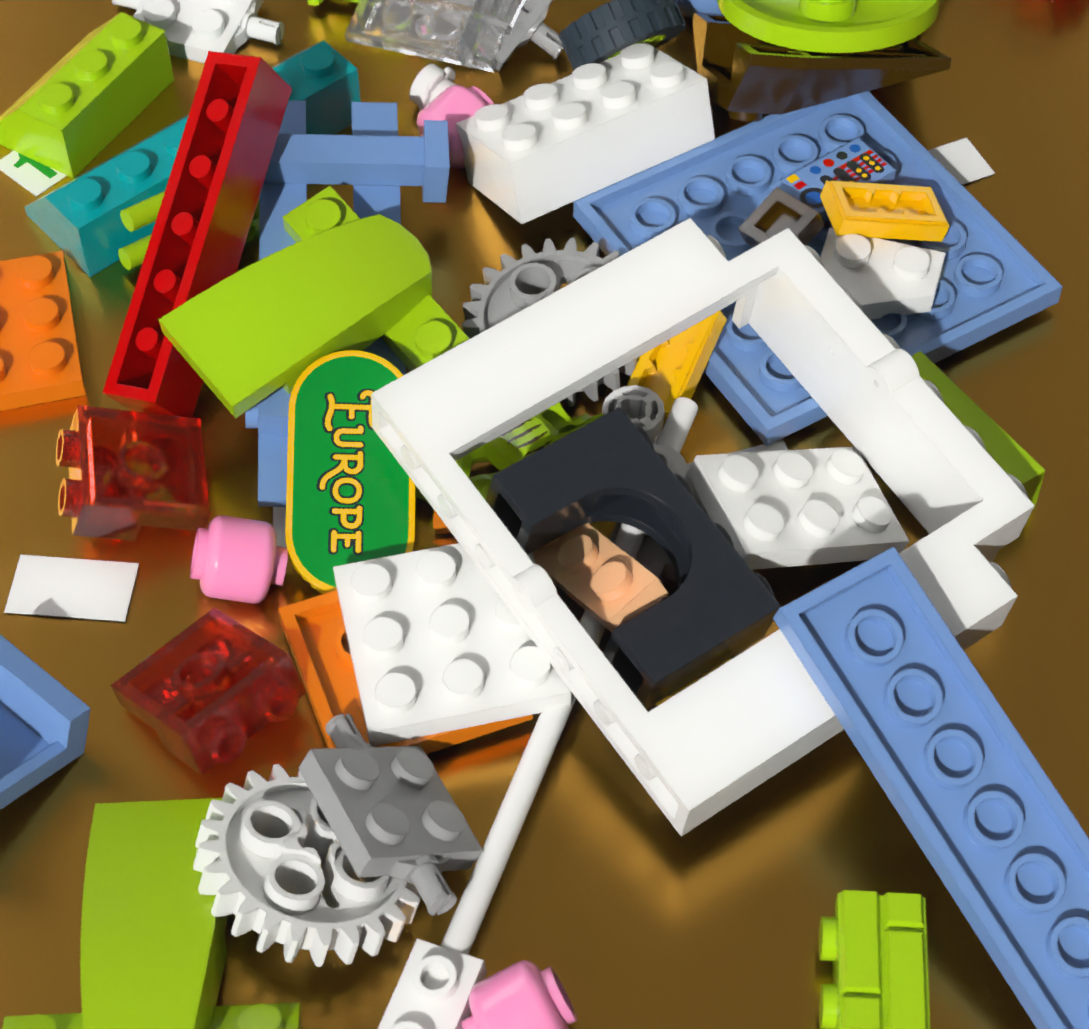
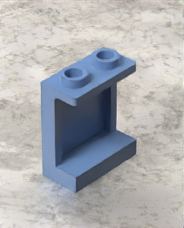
M1 634L0 810L84 753L91 710L88 705Z

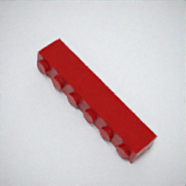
M208 51L102 392L138 415L191 424L203 380L163 334L158 319L237 272L292 88L261 57Z

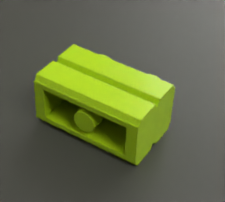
M843 890L837 893L833 917L821 916L819 959L833 961V984L822 983L820 989V1028L930 1029L925 898L921 894L887 892L885 895H879L875 891Z

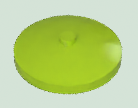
M717 0L718 7L724 17L744 33L777 46L819 53L866 52L906 42L926 31L934 23L939 14L941 0Z

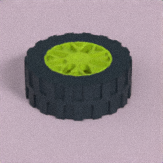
M613 0L570 23L567 28L560 32L559 38L571 66L575 70L585 64H598L620 54L622 49L633 44L648 43L658 48L681 34L687 25L675 0Z

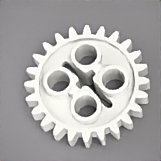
M279 764L273 765L268 782L253 770L248 772L243 788L233 783H228L225 787L222 801L212 799L206 819L201 822L195 847L198 849L193 863V870L202 872L198 891L200 894L216 895L211 914L214 917L233 913L236 915L231 931L234 937L243 935L250 930L259 933L256 951L260 953L267 950L274 942L284 945L285 962L292 963L299 949L310 951L311 958L316 967H322L327 951L335 950L339 958L348 965L352 964L358 945L371 956L378 955L383 939L385 938L392 942L398 941L404 924H411L421 900L415 885L408 880L391 876L358 878L300 771L297 777H289Z

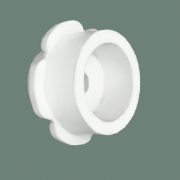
M429 64L419 72L409 94L410 100L419 106V111L446 88L456 85L453 82L456 78L455 71L450 67H446L443 70L435 64Z

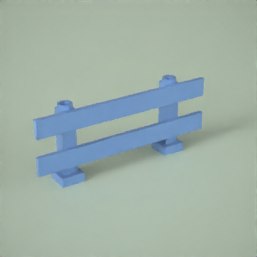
M289 100L259 196V260L296 243L285 231L282 217L307 201L306 184L353 185V211L360 219L380 214L401 224L400 186H422L423 202L446 203L450 169L448 120H424L423 137L398 136L397 103L352 102V135L306 134V101ZM381 337L364 350V352H369L386 359L403 375L406 374L405 364ZM282 386L245 412L246 428H258V507H286L288 413L291 394H288Z

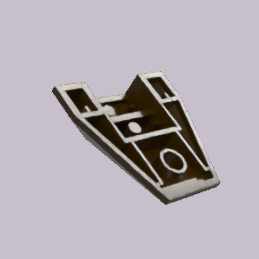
M694 12L693 16L697 72L707 79L709 96L715 101L714 104L729 111L728 116L730 118L741 121H761L763 113H789L950 69L952 58L917 38L895 46L866 52L819 53L781 47L752 37L731 24L723 14Z

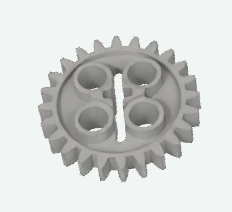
M549 238L545 239L543 252L535 253L530 246L523 244L522 258L517 261L503 253L500 255L501 272L485 267L482 270L484 284H471V301L463 303L465 319L462 322L463 332L469 339L560 290L562 284L568 283L569 285L620 257V252L614 251L602 259L599 257V243L593 242L585 252L577 251L575 238L568 240L564 250H556L554 243ZM640 356L578 392L584 391L592 401H597L598 385L603 383L613 390L619 389V372L631 376L636 367L637 359ZM576 393L564 399L568 407L574 406Z

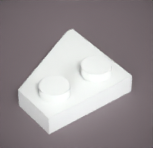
M829 228L820 258L825 270L842 289H847L856 296L864 314L871 320L879 319L890 313L909 315L931 312L946 253L879 238L863 237L858 234L836 236L834 229Z

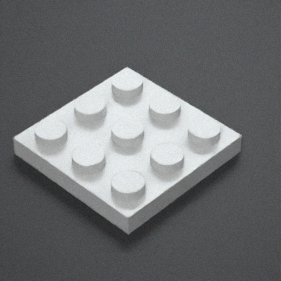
M460 543L333 567L368 739L372 747L537 714L554 705L566 704L571 706V690ZM531 552L530 554H528V556L535 564L534 557Z

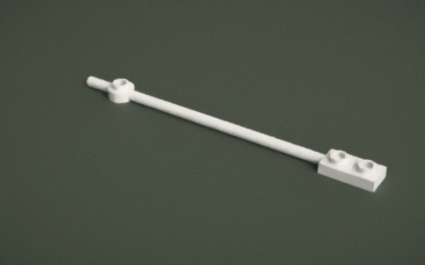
M679 397L672 406L657 444L653 446L656 453L669 469L683 477L688 483L687 465L680 452L697 414L698 405L689 398ZM622 523L614 544L635 559L646 533ZM584 611L580 624L595 644L599 646L606 627L587 611ZM572 692L571 706L566 704L554 705L540 713L482 848L483 852L476 862L441 946L420 939L416 940L378 1029H463L461 1021L468 1018L471 1012L469 1006L470 991L475 984L484 980L487 974L484 960L469 956L468 954L575 703L576 697Z

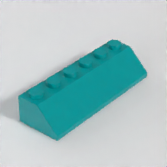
M323 40L271 67L292 88L289 97L290 101H306V134L334 135L352 124L351 104L352 102H361L358 68ZM189 114L24 206L26 214L89 277L119 261L118 249L152 234L155 222L130 232L124 226L120 212L166 190Z

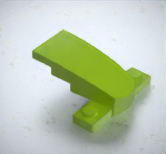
M328 186L282 217L284 229L296 242L295 244L281 249L223 279L158 319L163 334L235 419L281 386L288 394H291L294 384L302 372L314 361L328 354L345 350L364 351L381 337L407 368L413 371L469 340V337L432 298V270L429 255L419 240L401 224L380 214L360 219L331 186Z
M222 798L95 803L85 867L81 918L80 974L82 1013L5 1016L2 1029H302L300 1002L216 1006L227 959L225 928L228 915L214 917L211 914L216 895L199 893L198 888L202 872L193 870V863L198 849L195 847L201 822L206 819L212 799L222 801Z

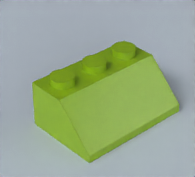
M121 12L89 33L0 116V145L74 179L174 81L165 31Z

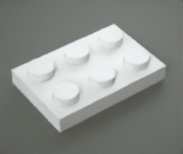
M855 447L696 455L687 472L710 519L720 524L728 532L735 550L752 570L870 560L892 547H895L897 552L900 553L909 543V539L860 452Z

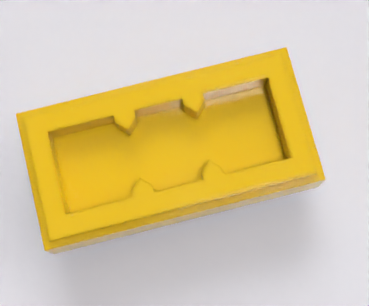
M826 181L820 194L821 201L836 236L858 234L863 237L883 240L903 239L942 242L950 227L931 187Z
M721 311L716 312L640 356L627 386L637 385L646 387L657 393L664 405V423H666L677 398H692L727 321Z

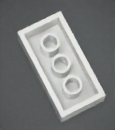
M648 43L628 46L622 49L619 55L598 64L582 65L576 68L570 76L550 84L534 85L528 88L524 95L503 104L484 106L478 109L474 116L456 123L464 151V165L468 183L521 224L715 139L707 79Z

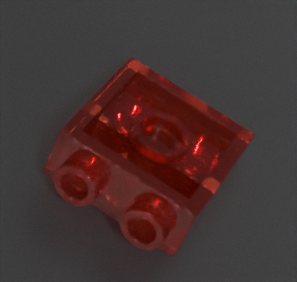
M77 405L70 429L60 430L56 446L57 466L69 467V479L63 478L60 486L58 512L59 516L71 517L72 535L136 541L141 526L197 531L198 528L205 529L210 518L201 419Z
M215 607L110 685L120 705L154 728L165 749L201 775L217 763L229 764L239 758L245 749L247 739L269 722L279 723L291 717L298 706L299 698L307 693L289 653Z

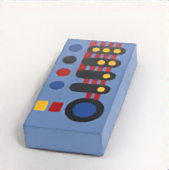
M858 137L770 185L769 195L778 187L818 211L823 222L826 223L829 221V217L820 198L826 181L894 185L896 170Z

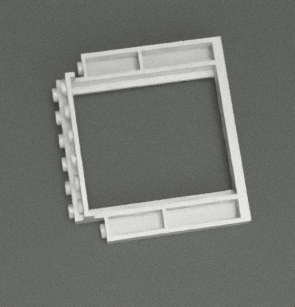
M691 218L371 393L373 430L537 647L548 658L550 664L680 836H683L844 730V728L780 629L648 712L559 597L547 572L540 565L532 562L456 463L458 459L736 302L732 317L734 324L739 329L750 324L929 533L923 539L900 552L899 555L963 651L1002 626L1018 595L1013 591L1010 580L1004 570L993 561L1001 548L1020 536L1035 507L1029 500L1022 483L1015 476L1005 473L986 451L985 445L976 431L968 426H964L944 404L942 395L936 386L919 376L918 367L911 355L905 350L900 349L892 337L880 332L864 314L856 296L849 290L842 289L825 270L821 258L813 248L803 245L793 232L787 228L728 261L720 243L714 237L706 236Z

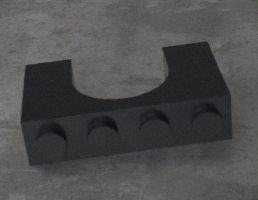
M620 407L499 471L492 477L486 502L527 555L581 525L598 521H613L630 525L645 532L669 556L677 578V591L615 628L603 652L645 709H648L763 638L774 620V615L781 608V605L775 599L773 589L768 581L759 573L752 571L735 550L728 532L720 524L713 522L695 501L692 490L685 479L669 469L654 450L653 443L646 431L640 426L634 425Z

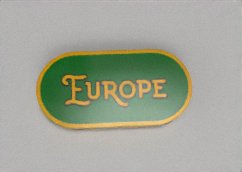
M338 351L314 361L297 379L289 400L285 541L289 560L297 573H300L302 578L321 594L337 590L333 567L412 552L414 546L415 484L372 428L371 393L404 375L386 359L364 351Z

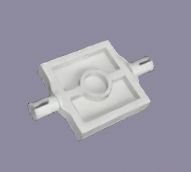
M112 0V3L116 6L120 5L136 9L134 18L164 30L170 55L205 63L208 51L234 54L250 38L279 45L281 43L280 40L284 36L285 28L283 22L257 17V12L264 0Z

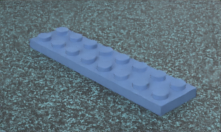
M895 547L884 551L779 608L773 617L777 626L1037 1029H1089V838Z

